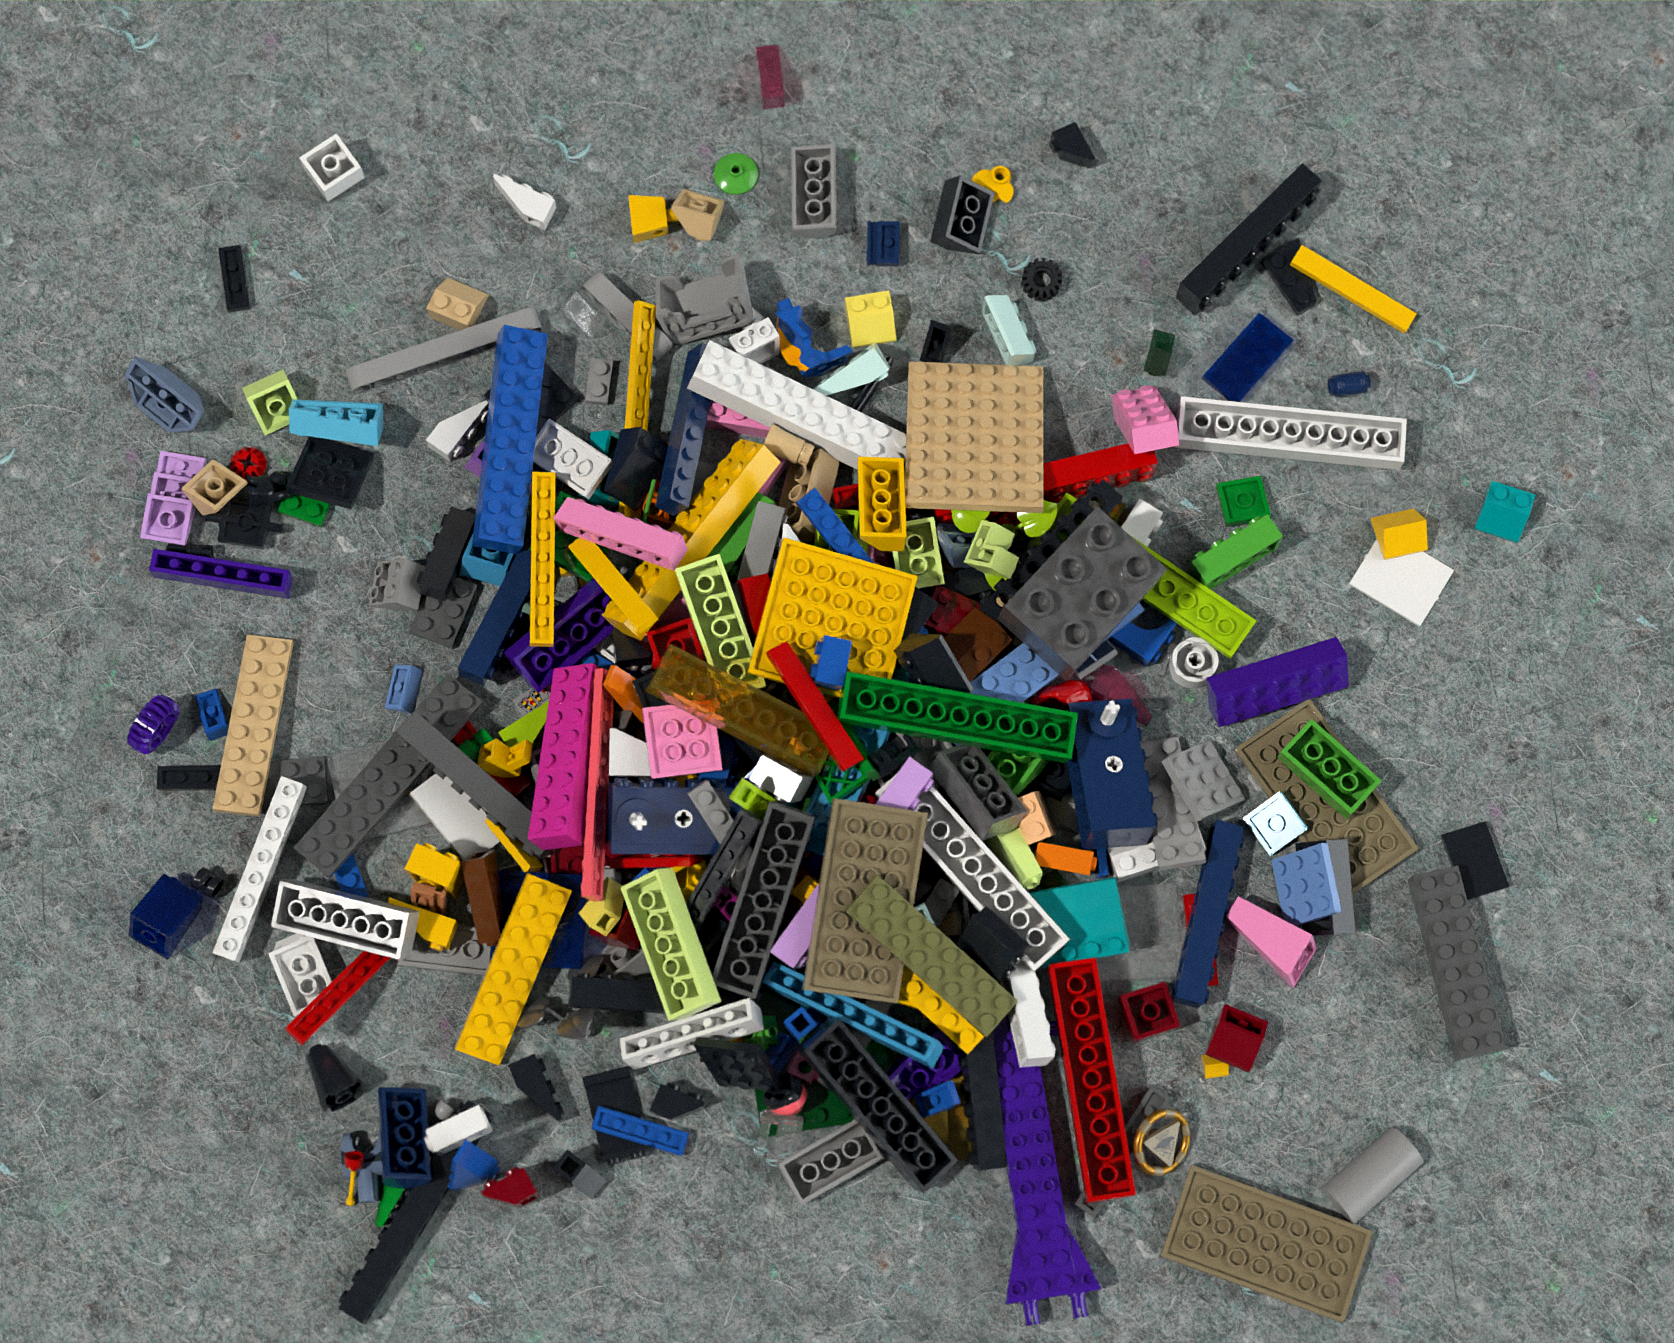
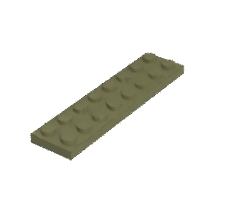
M876 874L844 910L985 1037L993 1031L1016 1004L1017 1000L879 875Z

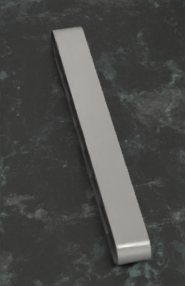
M533 307L525 308L350 367L346 370V375L352 393H364L495 349L497 334L503 325L541 332L543 328L536 309Z

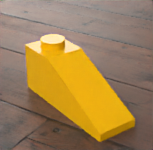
M389 898L388 903L420 911L416 933L429 944V948L439 952L442 949H450L459 925L456 920Z

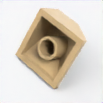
M682 189L672 204L671 209L688 235L694 236L700 241H710L716 231L725 201Z

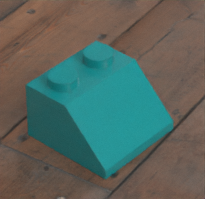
M1491 481L1486 488L1474 530L1518 543L1530 515L1535 494Z

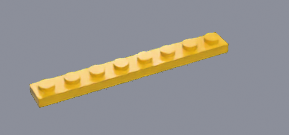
M532 472L530 646L553 647L555 473Z

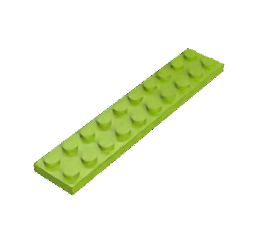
M1068 493L1064 495L1057 505L1056 519L1049 529L1051 532L1057 527L1055 522L1064 513L1068 516L1073 510L1070 507L1077 499ZM1074 517V522L1077 525L1084 521L1081 517ZM1066 533L1058 534L1059 539L1064 542L1069 537ZM1136 540L1167 568L1160 580L1142 600L1231 659L1255 625L1256 620Z

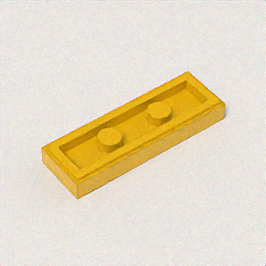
M488 818L485 820L487 826L524 872H539L543 865L535 855L531 857L521 848L524 844L519 839L513 841L504 833L506 828L500 823L496 826Z

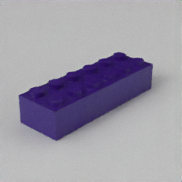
M593 578L554 610L553 647L530 646L529 631L503 653L527 685L539 693L552 682L554 668L572 666L612 633L614 627L602 616L606 606L612 600Z
M1334 637L1207 677L1209 709L1218 727H1222L1349 687L1347 654L1338 638Z

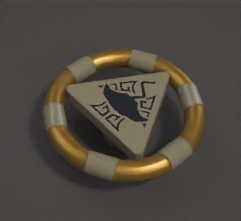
M1168 1108L1159 1109L1147 1116L1136 1132L1133 1145L1135 1161L1142 1171L1151 1176H1162L1172 1172L1186 1157L1190 1145L1191 1132L1186 1118L1179 1111ZM1160 1118L1175 1119L1158 1130L1155 1128L1150 1129L1152 1124ZM1179 1127H1180V1131H1181V1135H1182L1181 1145H1180L1179 1150L1177 1151V1153H1176L1175 1156H1174L1175 1147H1176V1142H1177V1137H1178V1132H1179ZM1142 1144L1166 1165L1162 1167L1150 1166L1145 1161Z

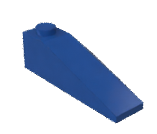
M465 1139L452 1160V1173L449 1176L451 1181L448 1184V1188L458 1191L485 1184L489 1179L493 1180L500 1170L498 1167L500 1162Z

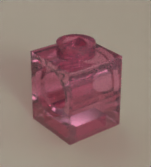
M795 1049L785 1073L794 1078L799 1077L802 1082L812 1086L814 1080L818 1081L819 1076L813 1069L808 1074H802L799 1071V1066L807 1062Z

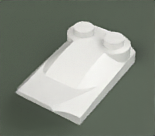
M297 933L276 942L274 950L268 953L295 1018L332 982L315 939Z

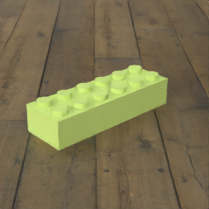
M720 554L676 568L675 574L721 704L766 689L763 677L747 673L753 647Z
M673 868L656 869L622 886L621 890L668 1021L688 1018L721 1002Z

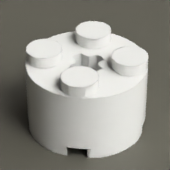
M1191 637L1184 640L1175 648L1170 658L1169 669L1173 680L1187 688L1205 686L1207 684L1206 678L1213 676L1218 667V654L1209 643L1199 637ZM1195 660V664L1197 665L1192 666V663L1190 661Z

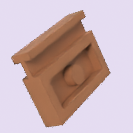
M413 882L411 887V905L446 916V890L438 892L435 887L428 883Z

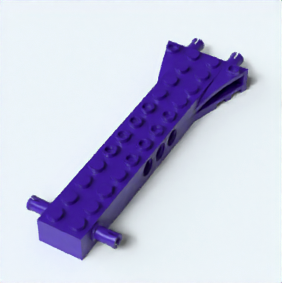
M1007 1013L992 1031L1007 1159L1006 1168L1016 1223V1235L1005 1305L1023 1304L1025 1326L1033 1325L1031 1315L1033 1316L1034 1325L1041 1324L1037 1302L1040 1299L1068 1295L1071 1299L1073 1319L1080 1318L1079 1308L1081 1318L1088 1317L1085 1295L1087 1292L1101 1290V1287L1066 1224L1040 1066L1020 1067ZM1056 1020L1049 1022L1050 1028H1055L1050 1029V1036H1058Z

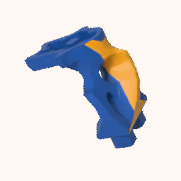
M789 298L777 303L778 311L775 313L777 317L776 330L779 334L781 354L787 364L798 367L802 377L822 376L827 371L848 362L847 357L853 351L847 345L829 352L814 350L811 347L810 342L813 332L801 319L803 312L800 305L793 307Z

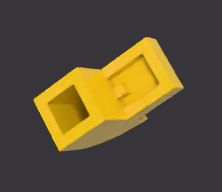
M496 738L480 747L477 765L489 774L501 778L520 776L521 767L527 765L531 760L533 744L525 739L512 747H508Z

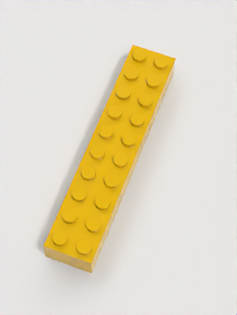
M743 439L736 442L727 457L720 461L718 468L712 476L705 480L701 490L691 498L689 507L676 517V521L671 528L666 530L681 534L688 548L676 568L705 559L781 463L765 445ZM644 561L635 569L634 575L628 581L657 618L661 616L681 590L675 571ZM613 601L608 603L606 610L602 614L613 627L639 640H642L646 632L654 625L652 624L640 634Z

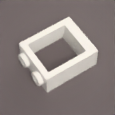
M768 317L730 337L729 350L762 364L780 354L779 334ZM749 331H753L754 334L750 335Z
M477 1105L426 1129L425 1131L428 1136L424 1137V1140L432 1153L435 1152L442 1156L461 1147L465 1139L471 1142L493 1130L484 1110Z

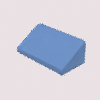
M413 665L394 666L385 709L413 713L422 676L421 669Z

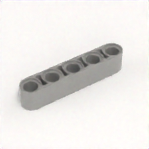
M597 271L581 286L583 291L631 337L634 304L601 272ZM655 325L652 358L658 361L674 345Z

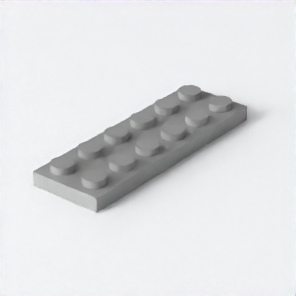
M1175 737L1140 743L1141 749L1145 750L1146 755L1144 767L1145 770H1148L1150 776L1148 788L1149 792L1153 793L1154 798L1152 809L1158 819V825L1153 831L1152 840L1159 871L1206 863L1198 822H1196L1162 764V761L1167 757L1182 752L1179 738Z

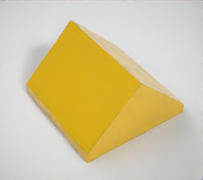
M1414 508L1371 517L1370 520L1384 560L1427 551V522Z

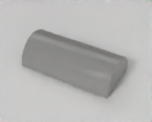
M835 144L791 147L792 231L794 234L805 238H822L833 235L837 231Z
M854 1119L780 1161L777 1165L801 1206L882 1160L884 1157L874 1141Z
M1390 1127L1326 1183L1321 1190L1349 1223L1355 1224L1419 1168L1424 1161L1414 1145L1400 1131Z

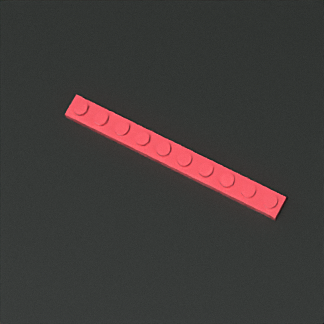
M604 668L595 669V678L593 680L594 697L592 701V723L590 725L589 780L586 793L587 813L585 814L586 829L583 840L584 859L582 861L581 896L593 902L602 901L608 784L610 777V728L613 726L614 698L603 685L609 672Z

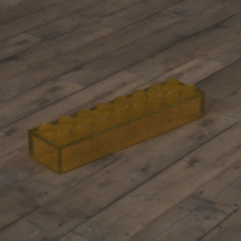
M672 644L665 650L645 690L813 777L820 772L828 756V749L804 712Z

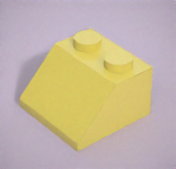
M889 290L845 298V312L852 348L870 346L874 342L876 344H883L897 340Z

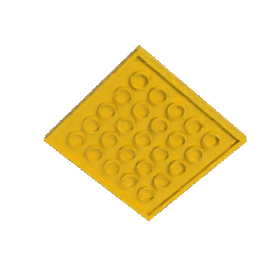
M784 537L778 553L747 673L784 683L766 653L787 641L810 676L812 663L816 664L817 655L814 654L817 640L820 641L824 635L852 641L846 672L892 679L897 660L894 650L901 644L918 576ZM817 686L821 694L840 699L841 689L834 690Z

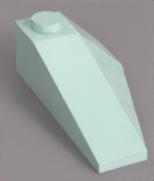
M874 342L854 356L849 365L839 367L830 375V378L823 379L811 389L826 396L868 384L874 380L879 382L888 376L887 371L890 369V366L878 345Z

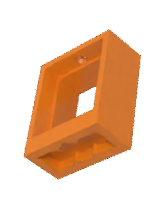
M1036 842L1034 857L1039 866L1090 875V871H1095L1097 857H1093L1094 852Z

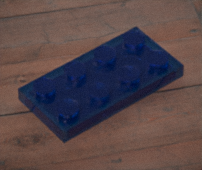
M1259 312L1202 376V380L1228 401L1241 402L1294 340Z

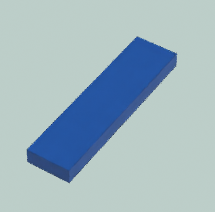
M601 1106L597 1108L591 1127L592 1130L647 1145L648 1147L678 1156H683L689 1137L687 1132Z

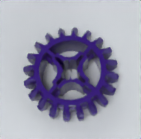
M163 694L152 698L141 709L132 723V727L127 735V743L135 751L144 755L155 751L158 746H161V743L166 739L178 719L179 706L177 703Z

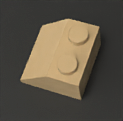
M447 278L435 289L426 309L429 318L458 330H463L475 325L489 295Z

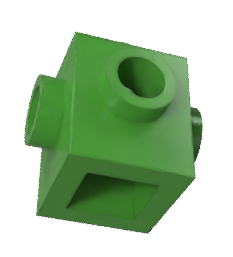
M762 1015L764 1030L745 1035V1043L761 1045L764 1051L769 1050L770 1045L778 1044L776 1016Z

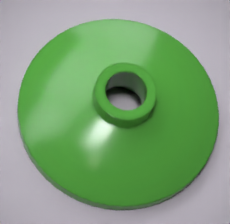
M741 153L727 154L715 166V182L727 194L741 195L747 193L757 182V166L747 155ZM734 168H737V169L740 170L738 173H733V172H732V170H733Z

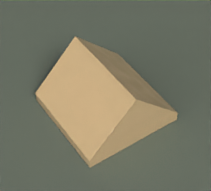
M212 459L182 487V491L203 516L217 513L247 485V481Z

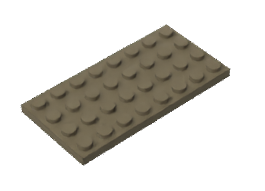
M1308 699L1236 747L1234 752L1268 799L1282 791L1309 828L1296 837L1300 843L1348 839L1353 895L1419 848L1376 789L1346 820L1277 758L1279 753L1311 718L1345 748L1313 702Z
M833 798L802 989L898 1003L904 964L844 910L876 874L913 906L928 813Z
M1190 1165L1160 1257L1344 1323L1373 1231Z

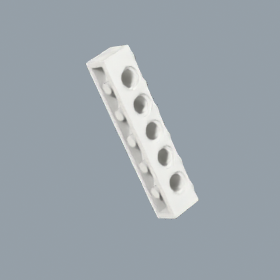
M750 998L620 1038L622 1060L636 1070L697 1051L693 1046L696 1037L729 1041L764 1030L761 1008Z

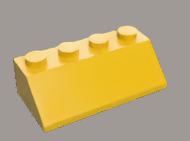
M858 457L860 539L880 551H903L907 538L904 458Z

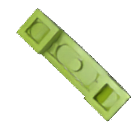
M744 778L741 779L729 797L762 820H764L769 802L772 800L779 802Z

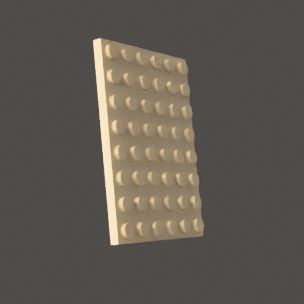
M909 362L905 508L1043 513V366Z

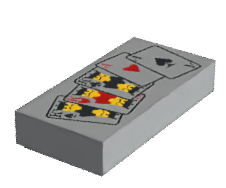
M552 682L539 693L531 688L512 700L522 717L549 701Z

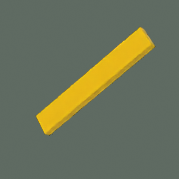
M1301 245L1290 263V266L1404 334L1416 316L1415 312Z
M578 538L568 546L640 634L659 620L595 543Z

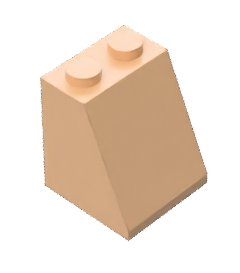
M1035 791L1018 798L1027 810V813L1018 824V828L1027 845L1057 834L1041 791Z

